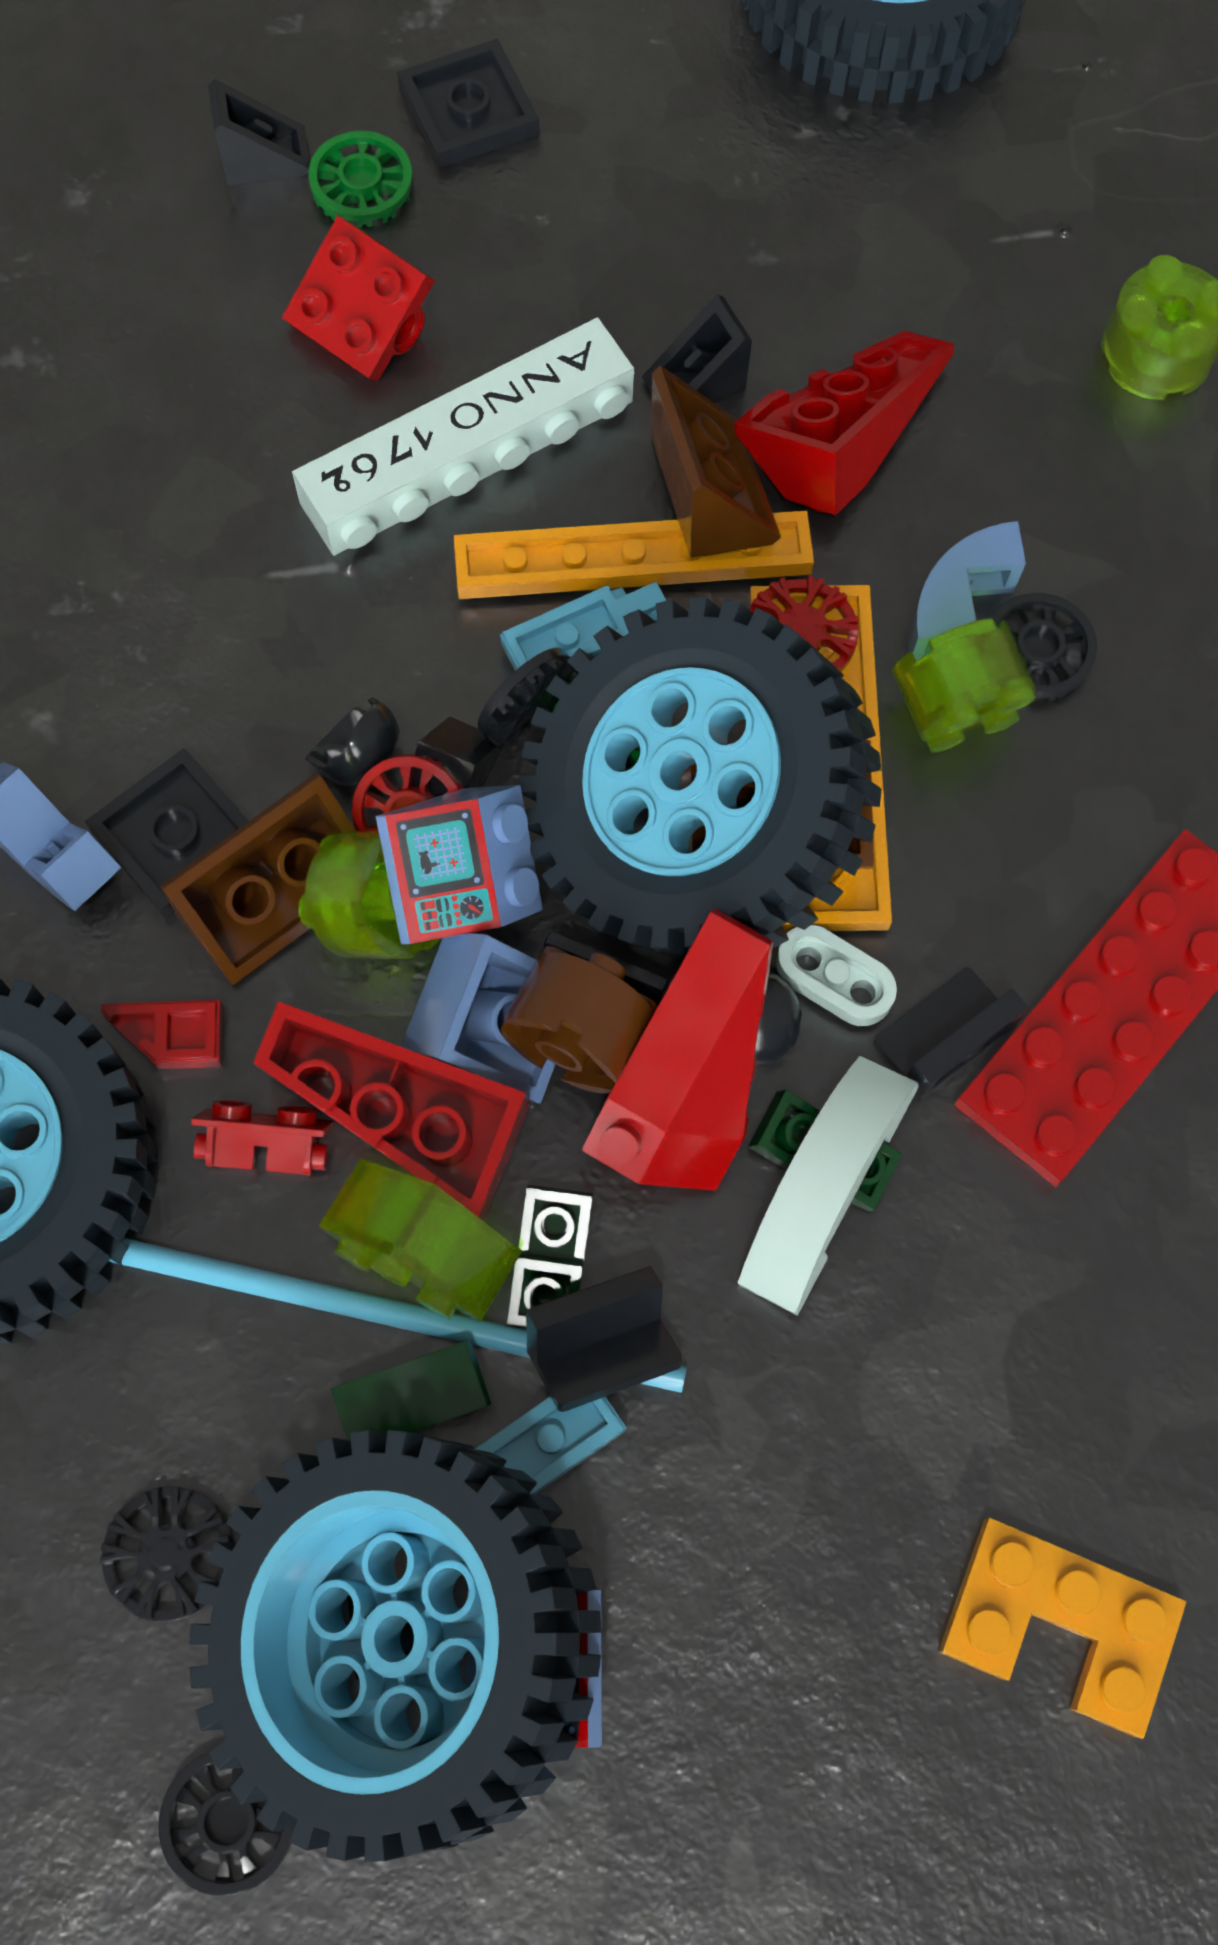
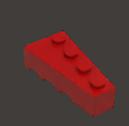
M278 1001L253 1063L484 1225L531 1104L527 1094Z

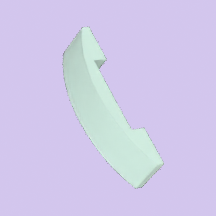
M862 1056L858 1057L828 1098L789 1165L763 1218L738 1280V1284L741 1287L798 1316L828 1259L825 1250L883 1141L890 1142L919 1087L918 1082Z

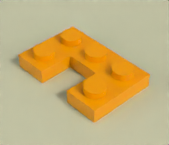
M986 1518L980 1529L938 1652L997 1678L1009 1681L1031 1615L1092 1641L1070 1709L1135 1738L1144 1739L1187 1601L992 1518Z

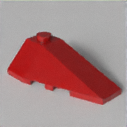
M902 331L853 354L852 366L832 374L825 369H821L808 375V386L789 395V392L781 388L766 395L734 423L735 434L786 500L808 506L817 512L837 515L867 486L953 356L954 343Z
M715 908L709 913L625 1065L617 1083L609 1094L582 1148L583 1152L638 1184L716 1191L747 1135L749 1121L747 1107L751 1082L755 1078L757 1058L754 1057L759 1020L764 1013L773 941Z

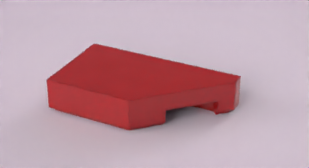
M220 1000L101 1004L100 1013L105 1020L157 1069L222 1067L224 1006Z

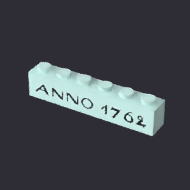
M597 317L292 471L299 503L333 556L348 548H360L369 543L377 533L399 522H409L418 518L428 507L451 495L459 496L467 493L478 481L502 469L510 470L519 466L529 455L550 444L566 442L579 429L600 418L609 419L618 415L628 404L633 402L634 367Z

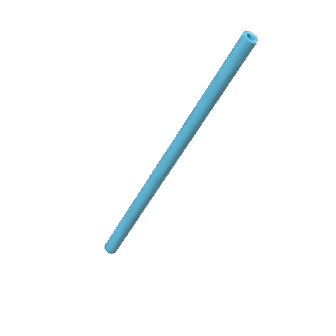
M123 1238L122 1240L129 1247L122 1259V1265L452 1341L462 1342L470 1339L474 1346L530 1358L527 1353L526 1329L128 1238ZM681 1365V1368L640 1384L682 1393L687 1366Z

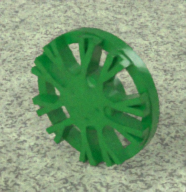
M351 131L334 136L317 149L310 161L308 170L310 189L318 207L321 206L324 209V214L327 217L331 216L333 221H335L338 215L348 221L357 222L358 228H362L363 224H367V227H372V221L381 219L383 223L388 222L389 217L393 219L396 217V210L405 201L409 202L412 192V166L408 155L397 142L376 132ZM357 145L358 153L348 155L347 157H344L339 150L347 146ZM372 146L378 147L374 156L369 154ZM393 156L399 162V165L382 168V165ZM326 160V161L330 162L331 164H333L334 166H332V165H330V164H327V163H325L324 161ZM318 179L332 180L335 182L333 184L320 187ZM382 194L393 195L387 201L381 197ZM373 200L375 206L367 207L366 202ZM351 203H356L359 205V208L347 206Z

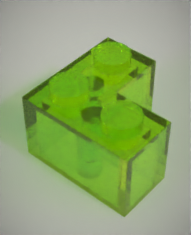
M364 1159L359 1160L318 1227L339 1241L334 1250L338 1256L363 1271L369 1272L371 1268L384 1278L403 1288L410 1281L421 1289L415 1299L429 1310L448 1320L451 1319L455 1311H458L481 1321L522 1252L437 1185Z

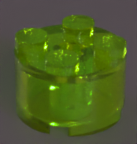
M1170 255L1154 257L1148 266L1133 273L1124 283L1101 339L1102 354L1105 351L1110 363L1108 371L1112 378L1127 391L1147 399H1165L1167 393L1184 391L1183 395L1196 390L1207 378L1218 356V281L1206 271L1190 264L1181 263Z
M983 619L946 631L928 641L932 649L928 655L916 661L911 651L902 657L892 670L920 739L927 742L932 753L954 747L965 739L963 732L980 726L984 727L987 734L1008 728L1020 720L1017 709L1028 705L1036 698L1034 694L1036 687L1011 630L1004 620L1001 621L998 627H996L993 619Z
M378 830L332 834L322 840L319 850L310 865L305 894L299 901L298 909L302 923L307 928L314 930L318 939L328 950L348 959L413 958V955L421 950H430L439 942L440 939H434L413 944H401Z

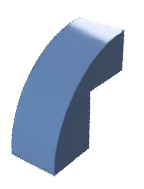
M1018 521L1001 523L977 531L962 539L939 559L925 581L910 625L907 646L909 666L968 660L978 635L972 596L1014 593L1025 567L1026 560Z
M5 762L0 764V848L52 895L76 911L122 867L87 830L71 824L18 767Z

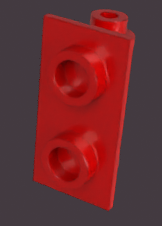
M213 1101L212 1109L206 1108L191 1119V1125L207 1127V1133L196 1134L194 1158L204 1159L208 1167L216 1166L253 1170L256 1161L257 1146L267 1147L265 1171L312 1176L314 1170L326 1171L329 1146L327 1144H318V1137H324L334 1127V1120L317 1119V1110L309 1107L282 1106L278 1107L277 1115L252 1113V1104L244 1101Z

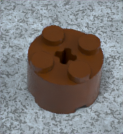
M546 946L507 1011L501 1032L505 1040L520 1055L540 1069L543 1068L548 1059L566 1069L560 1080L587 1091L611 1093L658 1005L623 981L626 976V970L612 958L603 954L593 953L588 961L569 955L558 948Z

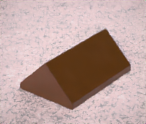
M660 365L652 373L651 439L690 557L773 545L781 538V534L753 458L735 434L734 423L738 419Z
M315 773L169 878L160 887L177 918L232 985H235L384 873L321 775Z

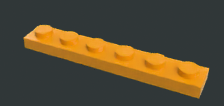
M807 511L773 513L781 534V538L773 545L690 557L678 520L454 535L459 599L598 590L607 585L610 589L642 587L657 582L658 585L812 575L814 557Z

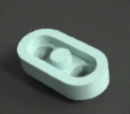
M810 925L805 930L796 927L787 933L789 940L780 944L776 957V966L780 977L794 990L842 1020L856 1026L873 1025L881 1021L889 1013L896 998L897 986L893 974L884 964L820 926ZM802 955L812 956L818 962L819 967L812 971L804 970L797 964L796 959ZM855 988L866 989L871 994L872 1001L868 1004L857 1003L853 1000L850 991Z

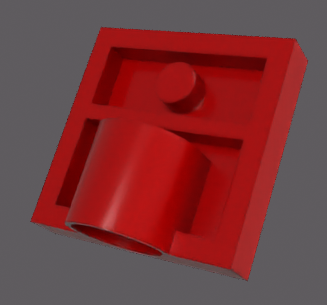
M337 215L282 318L364 376L378 382L392 356L404 354L419 338L425 323V313L420 307L433 286L435 279L348 220Z

